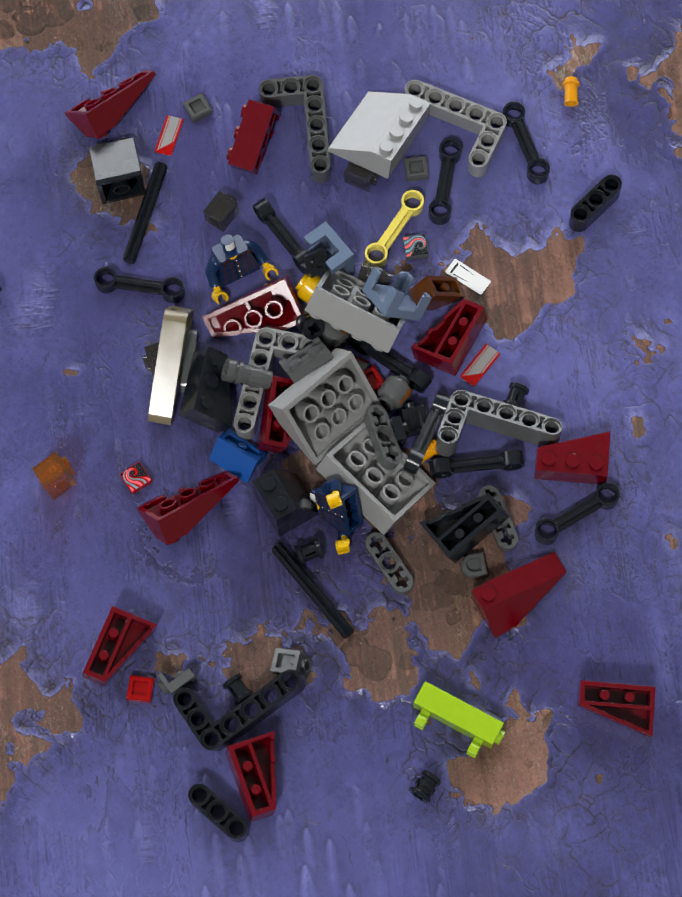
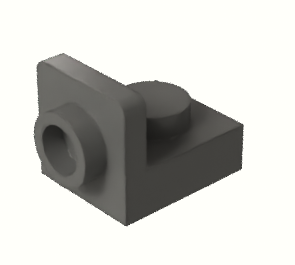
M276 648L270 672L280 675L288 669H293L302 673L307 680L308 673L311 670V657L299 650Z
M190 669L186 671L181 670L172 677L173 681L170 683L161 672L157 675L160 680L157 683L159 688L165 695L170 693L172 697L178 689L189 688L197 682L195 675Z

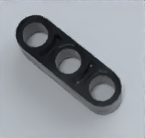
M612 174L605 176L573 206L569 218V226L573 231H585L619 198L622 181L618 176ZM610 186L615 188V190L610 191L606 187ZM597 201L598 203H600V205L596 206L591 204L590 202ZM582 216L584 220H577L575 217Z
M198 783L189 789L188 798L193 807L230 840L242 842L248 837L249 828L246 821L206 785ZM198 791H204L207 793L206 799L200 803L194 801V795ZM217 807L225 809V814L220 819L212 817V812ZM234 824H242L244 830L240 835L231 834L230 830Z

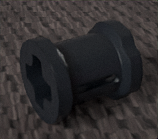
M511 382L507 399L503 400V402L523 408L521 405L525 395H528L529 389L520 383Z
M314 538L313 542L300 547L298 545L294 546L301 566L315 558H324L317 538Z
M240 673L234 675L223 684V688L225 690L228 689L235 699L237 706L254 694L242 681L243 676Z

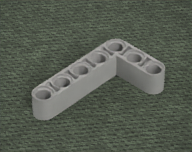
M411 80L407 82L405 94L416 92L418 93V95H415L416 97L429 103L434 100L439 102L437 104H430L428 115L479 135L469 154L468 172L473 177L484 176L505 136L506 117L497 111L422 81ZM451 109H458L460 111L453 112ZM472 117H479L480 119L473 120ZM499 125L500 128H493L492 126ZM484 143H489V144H491L492 146L486 147V146H484V145H482V144H484ZM479 161V162H482L483 164H482V165H475L474 162Z
M261 328L255 335L248 365L271 371L275 357L288 359L311 344L312 340L307 339L303 334L273 328ZM266 338L272 340V342H270L269 344L261 343V341ZM287 343L294 344V347L286 349L283 346ZM260 359L267 361L262 366L255 364ZM243 384L234 418V428L238 436L245 440H250L257 431L266 389ZM248 402L256 403L254 408L245 407ZM244 423L251 425L247 430L239 428Z

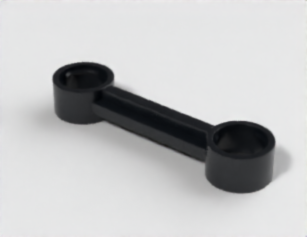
M509 102L503 108V115L507 120L506 126L513 129L527 161V178L533 184H543L549 177L550 166L546 160L539 158L524 123V106L519 102ZM510 110H516L522 116L519 119L513 120L508 118L506 113ZM535 166H540L546 170V174L535 176L530 170Z
M452 138L443 140L439 146V158L442 163L436 197L430 203L428 213L430 221L436 225L446 224L451 218V205L448 201L454 166L460 160L462 150L459 141ZM446 147H454L458 150V153L455 156H446L442 150ZM435 207H444L447 209L448 214L444 217H436L433 215L432 210Z
M265 198L252 205L255 214L277 237L301 272L299 264L304 262L303 256L309 254V252L302 248L276 216L271 204Z
M102 267L94 274L95 285L102 293H111L115 289L162 295L164 300L169 303H178L185 295L183 283L176 277H169L163 282L116 275L115 271L109 267ZM103 275L114 277L110 285L102 286L98 284L99 278ZM170 285L181 287V291L175 296H169L165 293V289Z
M353 337L348 341L350 346L360 354L368 355L395 374L406 377L410 382L409 386L415 391L424 393L432 383L430 377L423 371L411 368L392 354L377 351L371 344L365 341H358Z
M440 391L438 392L404 464V470L417 474L426 451L445 414L451 396Z
M508 450L500 453V455L456 460L437 458L429 462L431 478L435 479L448 478L457 473L493 469L514 471L525 466L523 451Z
M603 483L597 488L595 496L554 520L550 518L540 520L535 528L536 540L543 545H551L557 540L561 531L600 508L605 510L614 508L620 497L619 489L612 483ZM605 489L611 490L615 494L616 499L612 503H604L599 498V492ZM542 525H550L555 530V536L545 539L539 535L538 530Z

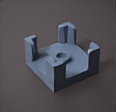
M326 221L304 236L305 243L313 245L307 249L309 253L319 248L325 249L326 254L330 258L326 261V265L332 274L338 270H342L350 275L355 273L354 254Z
M374 267L362 289L366 296L385 317L420 321L432 297L427 292H424L418 305H416L407 295L414 281V277L409 272L401 271L393 286L376 284L383 270Z

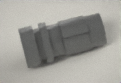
M227 358L223 365L221 379L222 381L233 382L234 384L243 383L244 385L268 390L272 383L273 372L252 365H244L242 361L237 362L234 359Z

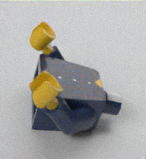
M227 234L222 236L221 243L211 248V257L205 267L210 288L214 289L211 297L218 305V297L221 294L226 302L228 301V295L220 289V285L224 287L261 269V265L263 266L262 272L267 280L270 281L267 275L270 270H274L278 276L277 269L274 265L268 263L269 259L262 247L249 239L243 240L241 235L232 236Z
M339 479L328 480L320 488L315 487L312 489L310 500L316 502L320 519L338 531V540L335 541V547L338 555L350 552V533L364 522L357 487L341 483Z

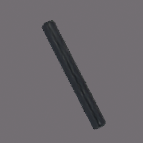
M158 161L154 165L123 255V260L126 263L134 264L167 171V165L163 162Z
M282 543L276 544L272 548V553L340 635L344 639L350 637L354 633L352 626Z

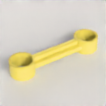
M409 190L403 194L401 209L378 242L367 246L365 261L369 267L382 268L386 265L389 248L409 219L423 211L424 197L419 191ZM409 198H416L421 204L417 208H409L405 205V201ZM374 250H379L383 252L385 257L380 261H372L368 255Z

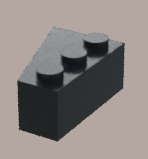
M206 346L193 353L179 416L219 433L233 427L230 383L221 379L223 365L228 355L210 346Z
M488 493L462 504L461 507L449 512L445 511L437 517L419 523L446 556L456 563L510 516Z

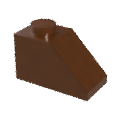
M426 276L409 290L412 300L416 305H418L424 292H427L432 297L426 310H435L462 300L465 297L457 277Z

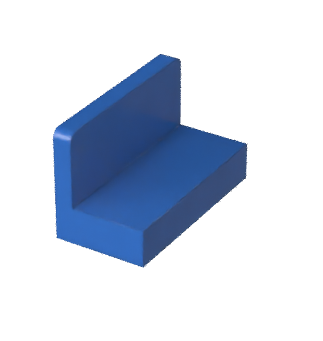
M229 429L218 437L209 459L247 483L250 481L255 468L264 462L267 453L257 450L255 445Z

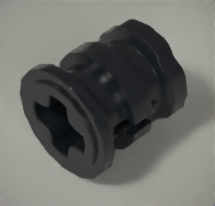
M308 312L298 316L296 320L298 330L307 339L313 340L317 336L319 338L322 336L325 329L322 320L311 317Z
M423 770L421 773L422 777L417 778L415 781V787L410 786L408 790L417 799L428 804L430 802L429 796L435 793V787L439 786L441 781L431 772Z

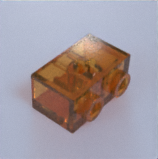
M56 452L32 468L39 483L53 501L76 484L73 478L76 474L65 456L60 458Z

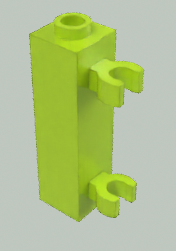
M426 681L413 702V708L421 711L414 722L415 727L423 731L429 717H432L472 738L473 741L466 754L474 759L482 744L492 749L494 743L500 744L505 734V731L502 730L503 722Z

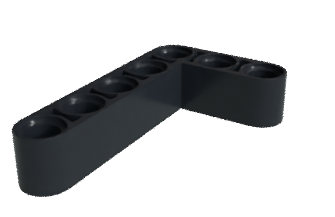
M288 669L219 720L215 719L201 696L192 689H178L173 696V702L200 744L205 749L216 752L229 746L305 689L306 678L302 673ZM296 675L298 683L295 687L290 688L288 680L291 676ZM272 690H276L278 698L275 702L271 703L268 695ZM189 693L191 695V702L185 706L183 704V697ZM256 704L258 712L254 717H250L249 708L251 705ZM203 713L205 721L201 726H198L196 718L199 714ZM236 719L238 727L235 731L231 732L229 723L231 720ZM216 733L218 742L215 746H211L209 742L210 736Z

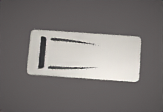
M454 259L445 271L448 275L457 277L459 282L480 295L491 283L490 280L457 259Z

